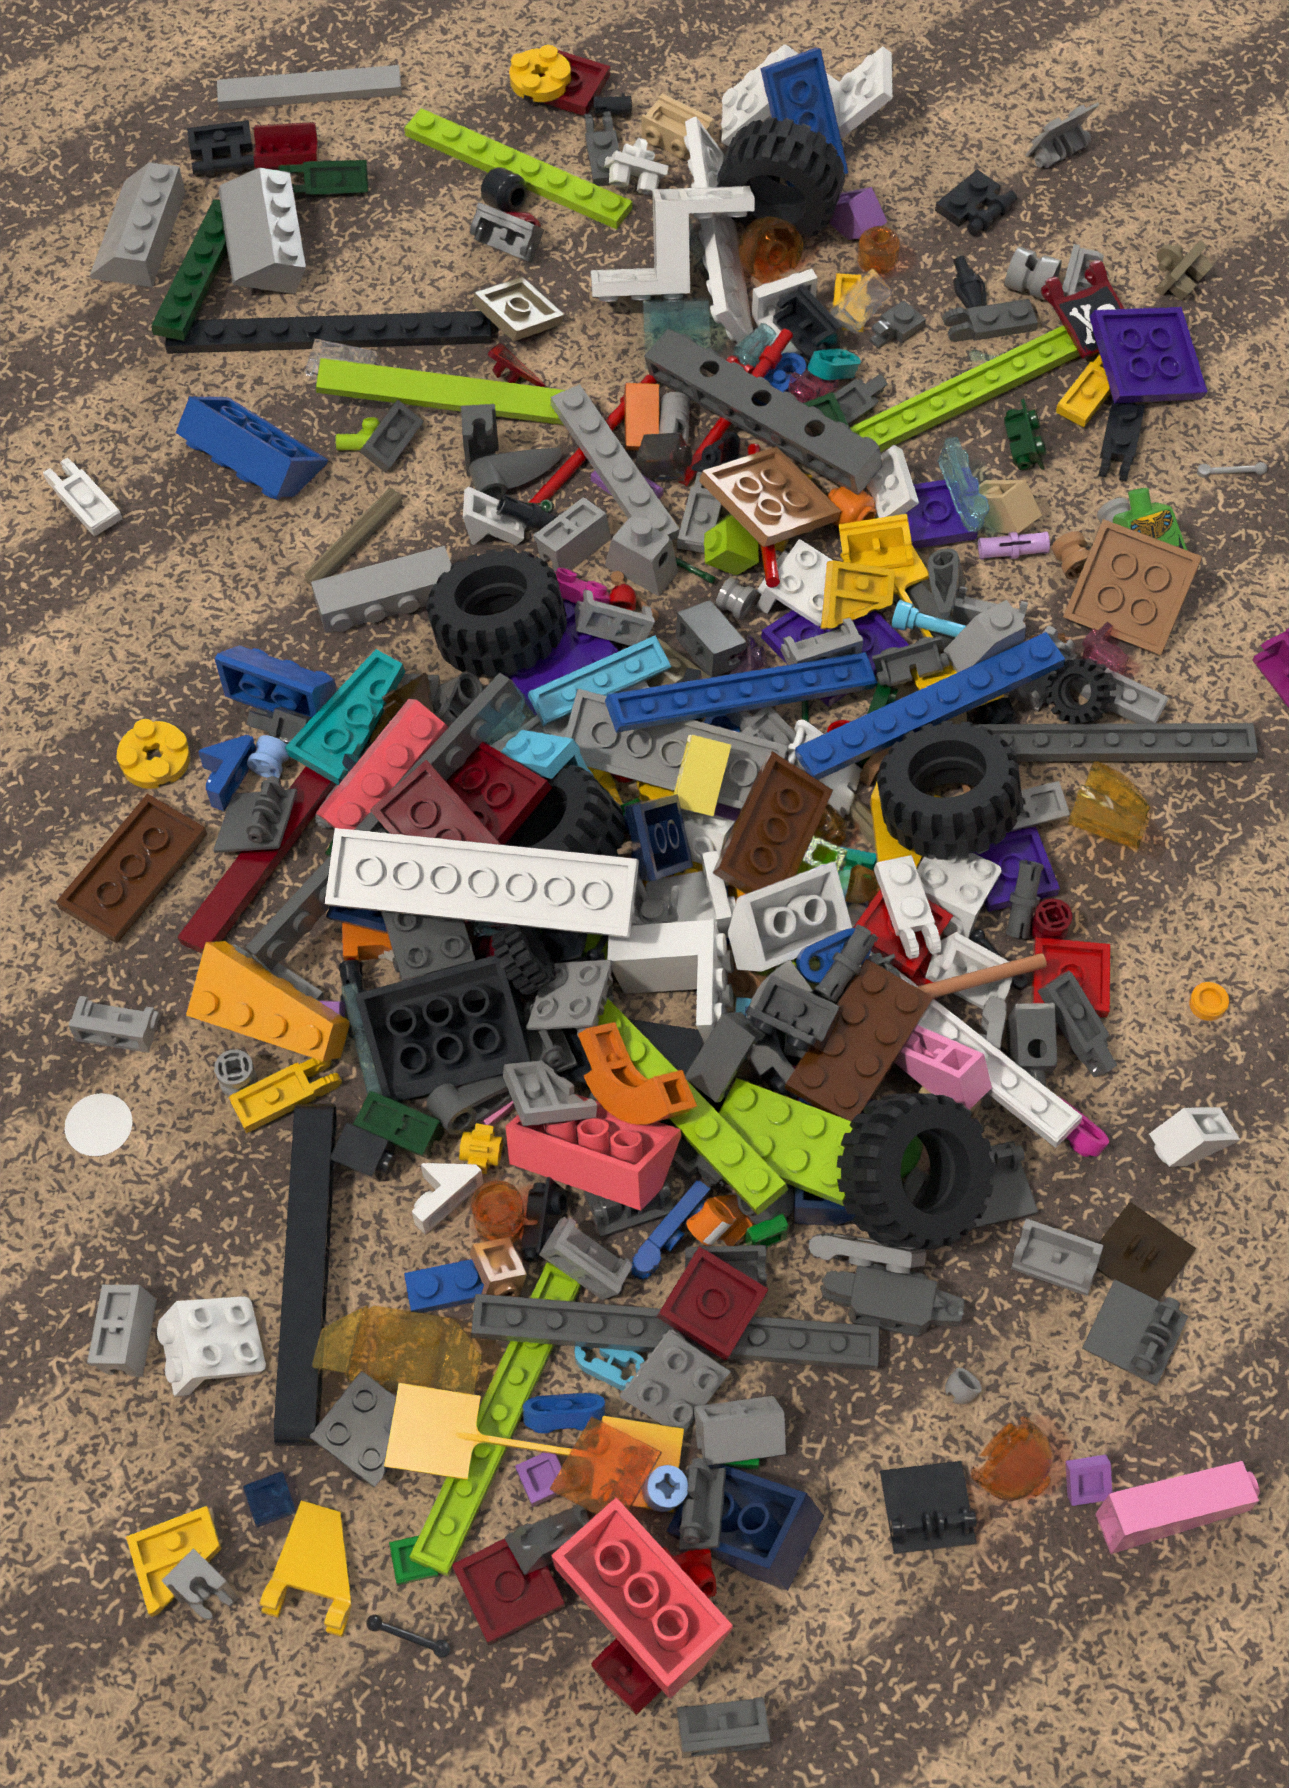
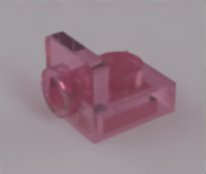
M1106 622L1099 630L1092 629L1084 639L1082 646L1085 649L1082 659L1097 660V664H1104L1108 669L1123 675L1129 657L1118 646L1108 642L1113 625Z

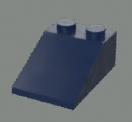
M678 794L624 806L625 831L631 836L633 845L631 858L639 861L638 873L641 880L655 881L693 867Z
M722 1464L707 1465L710 1469H726L720 1546L718 1548H709L711 1557L756 1580L788 1591L824 1518L823 1513L805 1492ZM683 1502L680 1503L666 1530L670 1536L680 1540Z

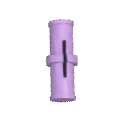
M1047 531L1023 535L1009 532L1008 536L978 539L980 560L1010 556V559H1019V555L1046 554L1050 550Z

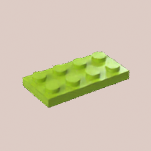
M736 1078L719 1114L785 1183L844 1206L842 1200L846 1199L845 1193L839 1192L837 1179L841 1178V1168H837L838 1155H843L844 1147L841 1146L844 1134L851 1133L852 1128L849 1126L851 1121Z

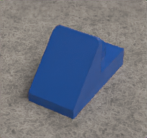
M244 735L199 750L198 753L203 768L212 771L206 782V791L211 807L225 811L232 794L237 791L250 768L247 765V760L252 753L256 752L252 736Z

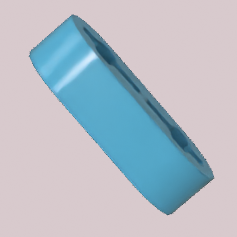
M575 1346L574 1349L575 1362L582 1371L622 1391L626 1388L625 1384L627 1381L630 1382L634 1376H630L628 1380H623L622 1371L613 1366V1364L616 1363L622 1367H628L630 1363H634L636 1365L635 1372L637 1373L641 1368L640 1364L645 1362L643 1357L634 1351L599 1348V1352L602 1357L608 1359L607 1362L599 1358H594L591 1362H587L586 1353L583 1349L591 1350L592 1348Z

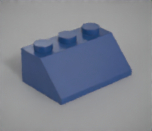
M239 645L219 652L215 657L225 697L255 708L269 710L274 713L275 708L283 707L313 717L337 691L335 679L331 678L328 674L322 671L313 672L302 668L291 660L282 661L268 656L260 649L254 648L251 650Z

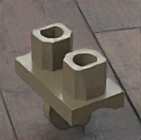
M1200 239L1184 257L1182 254L1183 248L1180 245L1162 246L1157 252L1158 269L1162 272L1166 270L1171 272L1155 291L1163 296L1169 290L1182 301L1197 285L1184 272L1187 271L1199 282L1213 267V264L1201 254L1207 245Z

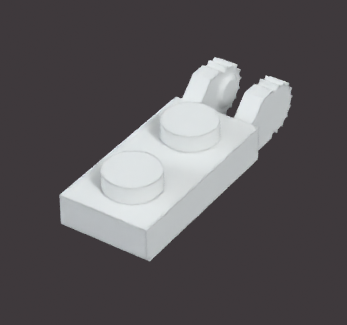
M69 458L61 461L62 469L69 476L67 479L62 481L50 468L43 472L46 481L54 489L57 496L94 537L122 520L119 509L82 469L79 470Z
M912 855L877 862L874 872L896 936H900L906 956L909 959L919 956V945L914 933L917 931H922L930 953L941 952L940 936L937 927L934 925L935 921Z

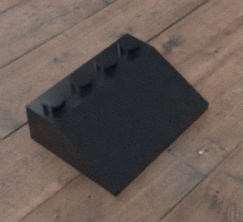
M491 956L355 994L383 1096L399 1102L432 1093L433 1090L443 1084L450 1083L454 1086H459L503 1074L504 1064L532 1061L519 988L516 989L513 985V980L507 978L505 969L500 967V959L496 958V956Z

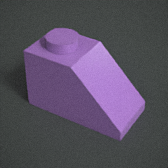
M872 187L841 193L829 224L848 240L860 238L861 241H866L879 233L877 229L887 223V219Z

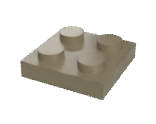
M523 277L475 292L472 302L513 341L559 326L564 317V314Z

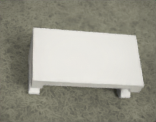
M955 932L941 940V952L932 954L925 978L932 982H937L1009 961ZM1013 977L958 991L954 994L983 1009L986 1000L993 996L1002 997V1000H1005Z

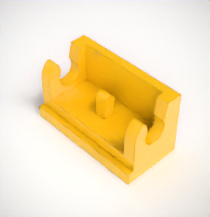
M907 514L838 524L844 562L887 569L914 565Z

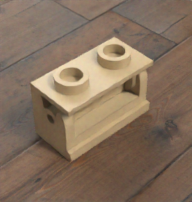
M662 93L659 96V100L650 108L647 114L641 116L642 139H645L651 145H656L671 152L677 158H683L688 161L691 158L684 142V136H687L685 121L696 116L713 139L714 119Z

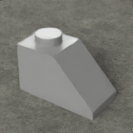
M1005 600L975 616L943 650V653H947L949 663L958 673L1023 643L1026 625L1010 603Z

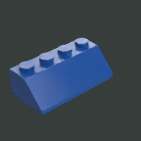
M189 396L175 432L187 440L186 444L189 447L198 451H205L212 456L211 460L214 463L223 467H230L237 472L236 476L239 479L257 484L262 488L261 492L264 495L277 500L281 497L295 496L328 462V459L229 397Z

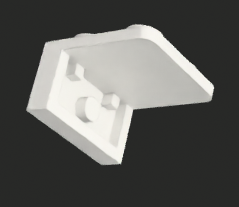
M813 269L794 273L789 277L765 283L753 289L752 317L770 346L781 332L773 323V316L787 308L786 306L780 309L776 305L778 301L798 290V287L804 285L816 298L818 278ZM791 342L781 353L792 352L802 354Z
M799 539L790 553L784 550L777 560L780 584L777 587L771 588L766 585L765 578L757 590L761 597L756 608L768 614L776 600H778L815 625L821 626L827 561H832V559Z
M717 851L702 853L703 871L647 882L646 892L649 898L663 901L668 908L672 887H679L677 905L679 919L675 922L714 919L719 933H724L726 938H728L727 933L736 902L734 896L727 897L725 886H730V884L712 873L719 859Z
M970 853L968 858L958 859V856H950L948 860H937L935 855L929 854L928 858H923L917 868L926 898L953 915L943 932L945 935L950 936L957 932L969 939L979 911L1000 876L1001 867L973 853Z
M247 1297L176 1301L158 1321L157 1336L159 1342L164 1346L167 1360L165 1375L168 1382L172 1384L174 1397L190 1395L205 1379L258 1375L266 1367L252 1302Z

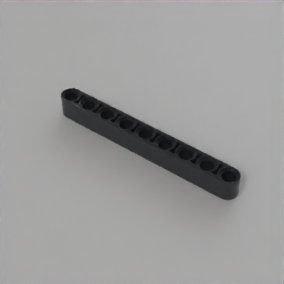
M296 1104L294 1108L274 1413L275 1446H318L309 1436L320 1423L335 1165V1162L330 1157L336 1146L337 1129L335 1104Z

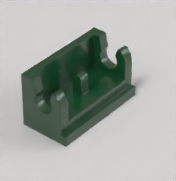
M371 1090L353 1123V1126L386 1139L392 1144L428 1160L433 1155L431 1148L434 1141H441L445 1133L440 1120Z

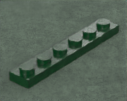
M213 199L151 325L153 335L185 340L228 251L219 199Z

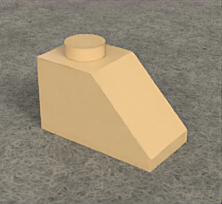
M985 480L966 494L971 509L998 533L1016 532L1018 535L1023 534L1031 529V523L1042 516L1026 480Z

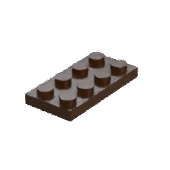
M772 751L766 756L712 873L745 894L796 876L833 789Z
M147 793L56 901L58 908L117 944L207 836L206 828Z
M868 959L864 961L861 966L862 970L858 976L855 975L837 1003V1006H840L843 1011L823 1052L811 1046L808 1053L804 1054L785 1083V1089L813 1106L849 1121H852L857 1114L863 1113V1109L869 1104L934 998Z

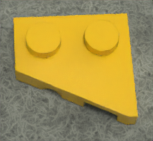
M835 560L827 561L821 629L837 627V625L843 623L842 619L848 617L851 620L857 619L872 611L892 605L895 570Z
M207 1506L126 1536L148 1614L151 1617L158 1615L175 1598L162 1580L193 1548L208 1563L221 1550L213 1519Z

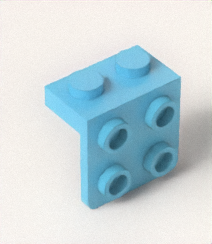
M521 730L506 743V746L501 751V753L541 777L552 779L565 765L579 766L591 773L580 754L578 744L574 739Z

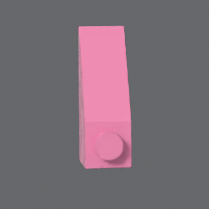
M919 1025L894 1062L930 1093L953 1098L956 1103H962L969 1110L992 1088L983 1053Z

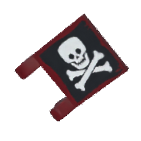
M1101 260L1091 262L1089 269H1086L1084 272L1086 280L1093 287L1065 297L1058 277H1051L1045 281L1046 285L1041 288L1043 298L1053 306L1082 359L1099 353L1089 318L1094 310L1124 309L1108 281L1107 272Z

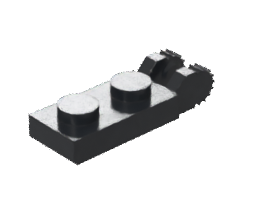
M1112 399L1100 453L1102 461L1098 476L1106 477L1110 470V460L1122 462L1119 470V480L1127 482L1131 464L1133 465L1145 409L1144 405L1114 403Z

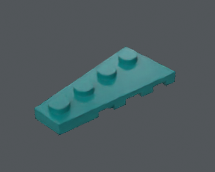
M375 649L285 746L288 756L339 785V779H344L349 773V770L345 769L342 764L344 754L359 756L384 712L383 706L387 705L382 696L393 689L396 690L405 674L403 664Z

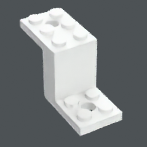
M784 44L775 53H770L765 61L755 70L749 71L744 79L734 88H730L725 92L722 98V143L729 147L731 139L736 136V133L742 127L748 126L752 121L761 120L763 122L771 115L760 68L799 53ZM883 46L873 55L867 56L863 63L851 73L845 74L840 82L827 74L841 139L892 99V53Z
M750 187L653 189L654 268L591 270L592 296L599 297L600 301L609 302L618 300V296H631L633 300H648L651 298V295L664 294L666 299H679L683 297V294L690 293L689 213H694L695 218H712L715 212H727L729 217L747 216V211H755L754 195Z
M635 890L633 913L639 918L642 901L637 890ZM714 919L634 925L631 923L630 938L608 936L607 960L613 961L611 969L624 993L697 989L696 1026L705 1043L721 1015L727 1013V1007H733V989L731 984H728V973H733L734 971L732 950H727L726 936L724 933H719Z

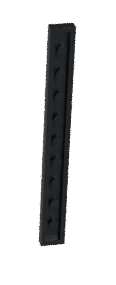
M481 311L194 320L185 340L166 337L165 347L167 354L491 344V320Z

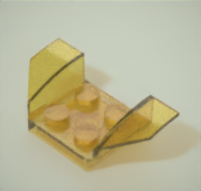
M1094 761L1085 785H1081L1078 790L1068 825L1139 849L1150 820L1147 817L1150 806L1127 776L1103 763Z
M366 1305L322 1329L312 1368L345 1373L347 1381L350 1383L353 1382L360 1371H363L390 1393L397 1394L399 1383L474 1395L482 1356L459 1324L452 1318L375 1305L369 1308Z

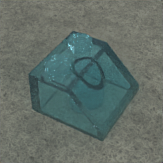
M707 298L642 300L644 354L653 347L668 329L680 335H688L696 344L705 349L710 348L709 300Z

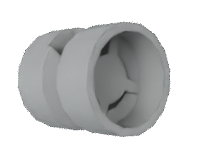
M1018 246L1010 262L1004 287L1019 292L1029 289L1031 296L1045 300L1041 294V288L1046 285L1045 281L1048 278L1059 276L1062 260L1047 255L1037 258L1035 251Z

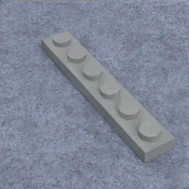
M579 384L552 396V408L628 519L630 517L647 518L651 521L653 528L666 534L671 540L678 538V526L581 385Z

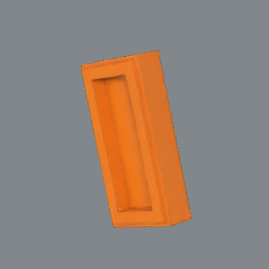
M626 383L625 450L658 451L659 384Z

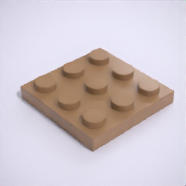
M777 446L703 470L699 482L763 547L836 522L841 513V510Z
M1103 519L1063 618L1162 655L1203 556Z

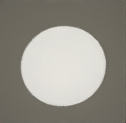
M104 1093L93 1094L81 1099L71 1108L65 1121V1135L69 1144L78 1152L89 1156H101L115 1151L127 1140L132 1129V1115L126 1103L114 1095Z

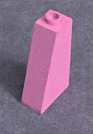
M1243 1461L1110 1493L1095 1515L1109 1551L1113 1554L1250 1511L1259 1502L1257 1496H1259L1260 1491L1254 1474L1251 1471L1247 1472Z

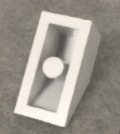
M1220 1107L1183 1108L1149 1133L1155 1143L1154 1149L1156 1154L1169 1167L1190 1165L1240 1140Z

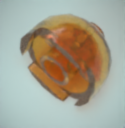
M766 216L755 219L747 225L738 242V256L742 267L761 283H771L786 278L779 275L790 268L795 269L803 253L801 234L797 233L794 225L779 217ZM769 265L774 266L773 271L768 270Z
M1025 1416L1019 1417L1022 1424L1017 1428L1010 1422L990 1440L979 1455L988 1456L987 1461L980 1471L974 1466L971 1471V1479L983 1490L998 1499L1008 1502L1025 1499L1031 1494L1034 1497L1039 1496L1051 1481L1048 1474L1053 1465V1450L1049 1439L1035 1423Z

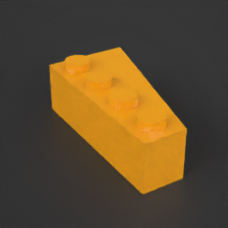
M226 941L205 943L186 1016L321 1061L341 1058L350 1026L349 1020L313 997L306 996L294 988V985L287 980L278 978L264 969L263 965L252 958H247L236 951V948Z

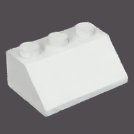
M830 862L737 898L727 933L737 970H767L797 958L803 948L841 930L852 928L835 862Z

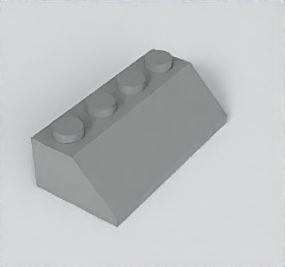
M149 162L124 181L91 270V279L153 287L186 193L179 166Z
M257 168L220 185L218 191L233 285L291 294L296 293L306 265L290 173Z

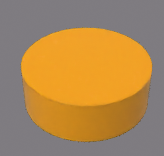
M1203 982L1197 985L1189 998V1006L1193 1014L1205 1021H1214L1221 1018L1229 1005V996L1226 990L1213 982Z

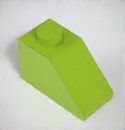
M732 514L726 516L704 533L705 564L733 575H739L759 562L758 541Z

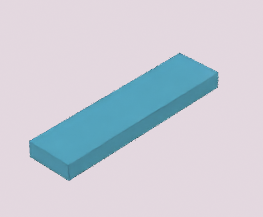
M655 635L531 690L528 693V697L544 727L571 714L578 689L604 696L619 693L668 671L671 665Z

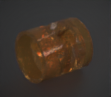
M498 1180L487 1182L478 1188L472 1197L471 1210L479 1238L483 1242L509 1237L512 1244L515 1243L523 1234L526 1222L520 1192L514 1185Z

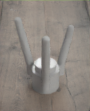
M637 873L636 890L642 901V906L639 910V918L634 913L632 914L631 923L634 925L677 921L679 919L677 913L679 887H672L668 908L663 901L649 898Z

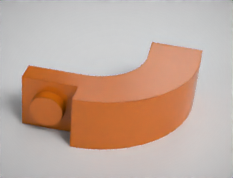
M615 1022L586 1028L578 1034L592 1068L590 1072L584 1075V1079L597 1101L616 1118L630 1124L645 1125L683 1115L697 1107L682 1070L654 1076L651 1079L645 1078L638 1072L628 1055Z

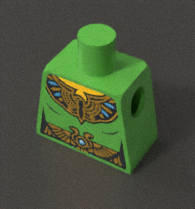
M1139 488L1128 492L1131 510L1116 514L1113 517V523L1187 550L1173 509L1169 505L1158 502L1151 503L1149 488Z

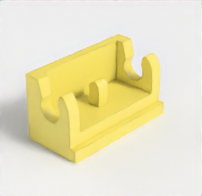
M688 735L673 795L678 794L681 809L714 816L731 744L696 735Z

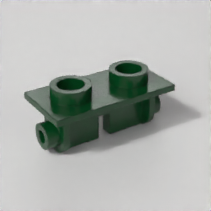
M1021 399L1023 409H1011L1007 411L1004 418L1009 441L1021 438L1009 443L1013 464L1019 470H1026L1030 468L1031 464L1038 462L1040 469L1044 470L1042 456L1047 455L1042 436H1037L1036 430L1041 428L1036 410H1029L1025 400Z

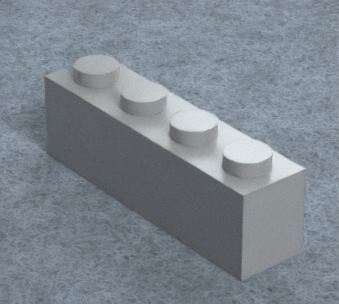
M445 546L312 581L314 599L325 633L333 631L343 632L351 626L366 622H379L385 617L399 613H412L418 608L427 606L433 585L437 584L439 576L444 571L448 573L452 566Z

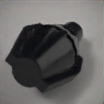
M965 256L955 258L953 262L957 274L953 284L958 298L966 309L987 305L986 286L980 275L969 268Z

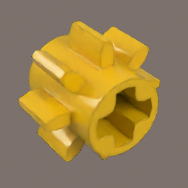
M476 1123L475 1130L463 1132L459 1160L467 1161V1164H476L481 1169L482 1174H487L490 1165L499 1166L503 1137L495 1136L494 1126Z

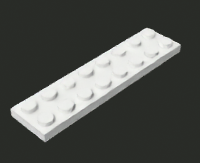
M695 116L685 121L687 136H684V142L691 158L688 160V166L694 177L691 188L717 187V176L724 160V154ZM715 212L712 218H698L702 228L699 231V238L706 253L702 258L704 266L709 273V280L706 281V284L713 298V305L710 306V310L717 324L722 323L725 327L727 335L732 342L736 341L742 349L753 348L756 344L736 223L731 217L727 216V212Z
M335 828L325 904L328 906L630 938L639 861L634 858Z

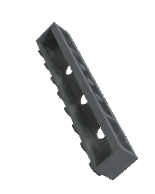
M668 329L644 355L649 375H652L659 382L677 392L684 393L692 401L772 447L777 446L786 455L856 495L860 494L883 467L880 447L873 439L859 436L852 432L843 422L838 421L836 423L827 418L818 408L808 407L799 402L791 393L779 391L772 387L766 379L762 377L756 378L746 372L738 363H730L721 358L713 349H705L696 344L686 334L680 335ZM701 367L714 374V376H703L700 373ZM755 397L767 405L756 406L752 403V398ZM808 427L820 435L816 437L808 436L805 433V428Z

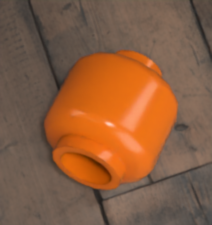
M841 486L832 489L827 495L841 510L838 520L832 523L838 528V524L876 518L875 500L863 490L859 495H856Z

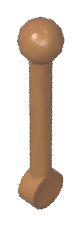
M615 571L611 574L612 584L616 586L627 584L624 581V574L622 572ZM636 594V598H637L636 604H637L641 609H642V606H643V605L649 607V606ZM651 609L652 617L656 622L659 618V613L657 610Z

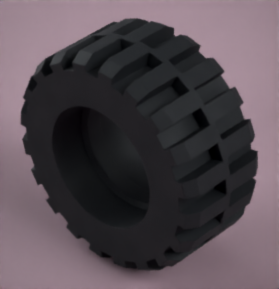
M777 117L767 118L764 122L757 120L749 123L748 126L742 127L729 144L718 172L717 187L749 186L754 195L755 211H747V216L731 218L737 224H743L746 231L750 233L754 231L760 234L761 238L767 240L769 237L774 238L776 242L785 243L791 239L793 242H799L804 240L805 236L809 239L824 230L836 209L845 182V173L840 156H837L836 148L832 143L828 144L826 142V137L819 131L817 133L811 131V126L802 123V126L795 124L792 119L785 118L783 121H777ZM766 175L783 178L796 187L779 184Z
M506 548L501 552H497L496 549L486 550V554L477 556V553L468 556L467 560L462 563L460 561L456 562L451 566L448 573L444 571L439 576L437 584L433 585L427 601L426 610L441 656L455 669L463 673L467 670V672L477 677L485 674L489 678H495L499 673H507L510 676L518 674L517 670L525 667L528 670L536 666V661L546 659L551 654L552 647L556 648L567 626V614L554 570L538 556L535 557L533 554L523 550L521 553H517L515 549ZM503 611V612H500V613H497V614L490 615V614L495 613V612Z
M942 721V725L932 727V724L922 726L921 731L914 733L912 730L903 736L901 743L897 741L888 750V755H885L880 763L877 785L883 820L887 826V831L894 839L898 840L900 845L909 851L914 848L915 853L928 858L930 854L935 855L937 860H948L950 856H958V859L968 858L970 853L976 851L978 854H981L989 849L990 844L994 843L997 845L1006 837V832H1010L1017 823V817L1021 814L1022 793L1017 756L1014 750L1008 746L1007 741L998 734L993 736V731L984 726L976 728L973 723L964 721L961 724H953L952 721ZM946 783H965L975 786L972 790L954 797L941 798L924 794L928 790Z
M565 765L552 779L542 777L548 781L552 789L505 844L506 846L618 857L616 851L622 848L624 841L625 818L623 817L620 805L589 771L579 766Z
M933 1093L890 1094L883 1096L881 1100H874L866 1105L863 1109L865 1114H857L849 1125L852 1128L851 1133L844 1134L841 1146L844 1147L843 1155H838L837 1168H841V1178L837 1179L839 1192L845 1193L846 1199L842 1200L847 1213L856 1215L853 1218L854 1224L861 1231L868 1232L869 1237L879 1243L906 1248L940 1249L941 1246H950L958 1242L961 1238L960 1235H968L976 1226L974 1219L982 1218L987 1208L984 1202L986 1197H991L994 1186L990 1184V1174H995L994 1162L989 1159V1152H992L989 1139L983 1138L981 1134L984 1132V1129L978 1119L970 1118L972 1115L971 1111L962 1103H956L953 1098L948 1096L934 1095ZM917 1136L924 1144L929 1156L930 1179L924 1195L913 1205L906 1196L902 1186L901 1162L908 1144Z

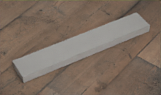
M399 65L217 80L219 110L402 95Z

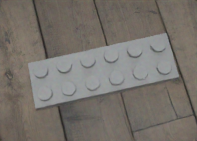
M582 689L577 690L565 737L574 739L578 744L580 754L587 767L670 790L675 789L688 735H696L731 744L717 803L742 809L766 756L773 751L785 759L789 747L695 720L616 733L605 703L607 696Z

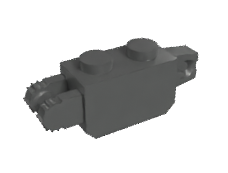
M879 1264L865 1267L857 1265L856 1274L831 1270L830 1272L827 1271L821 1281L823 1285L820 1287L825 1302L829 1301V1303L833 1302L836 1305L849 1307L848 1316L855 1325L879 1326V1330L919 1337L927 1332L929 1325L959 1327L963 1316V1298L936 1289L937 1281L928 1280L926 1275L918 1272H910L903 1275L889 1272L885 1266Z

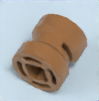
M1079 531L1062 535L1052 545V551L1056 559L1062 561L1061 568L1066 578L1070 580L1079 578L1090 552L1086 549L1087 542Z

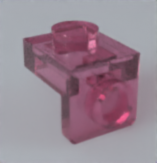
M808 369L802 375L794 372L790 376L789 393L794 395L799 402L805 403L834 392L838 388L839 380L821 379L809 372Z

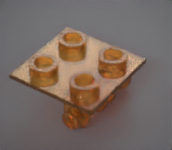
M591 1416L549 1489L596 1515L615 1498L629 1511L662 1452Z

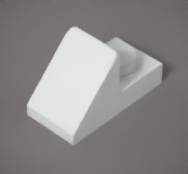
M467 487L464 490L463 519L471 544L475 545L487 534L513 545H518L524 540V528L521 523L496 514L498 499Z
M421 1164L423 1177L435 1189L434 1192L428 1191L416 1201L415 1209L412 1210L415 1225L425 1235L483 1184L482 1171L476 1164Z

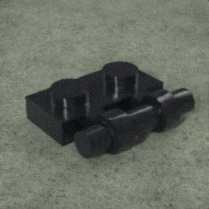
M249 120L187 128L191 159L203 158V161L191 162L193 175L206 174V177L216 176L215 172L234 170V173L244 172L243 169L255 167L254 155L241 156V153L253 152ZM231 155L230 158L213 159V157Z
M977 169L936 202L935 211L957 227H960L966 221L970 222L967 225V230L971 235H976L979 231H985L992 226L993 220L997 216H1003L1010 211L1011 205L1017 201V195L1012 190H1009L1004 195H998L1001 185ZM985 205L988 207L986 210H980Z

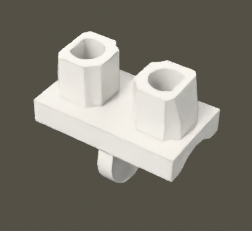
M641 138L636 140L634 146L624 144L623 152L615 151L612 157H606L604 167L610 169V185L626 187L629 185L630 175L639 177L636 191L645 195H652V190L658 188L660 179L667 175L668 166L653 161L655 152L646 150L647 141Z

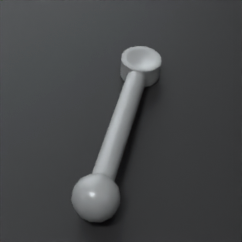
M1259 462L1255 466L1211 468L1207 464H1201L1197 469V474L1202 478H1207L1210 474L1255 472L1258 475H1264L1267 472V465Z

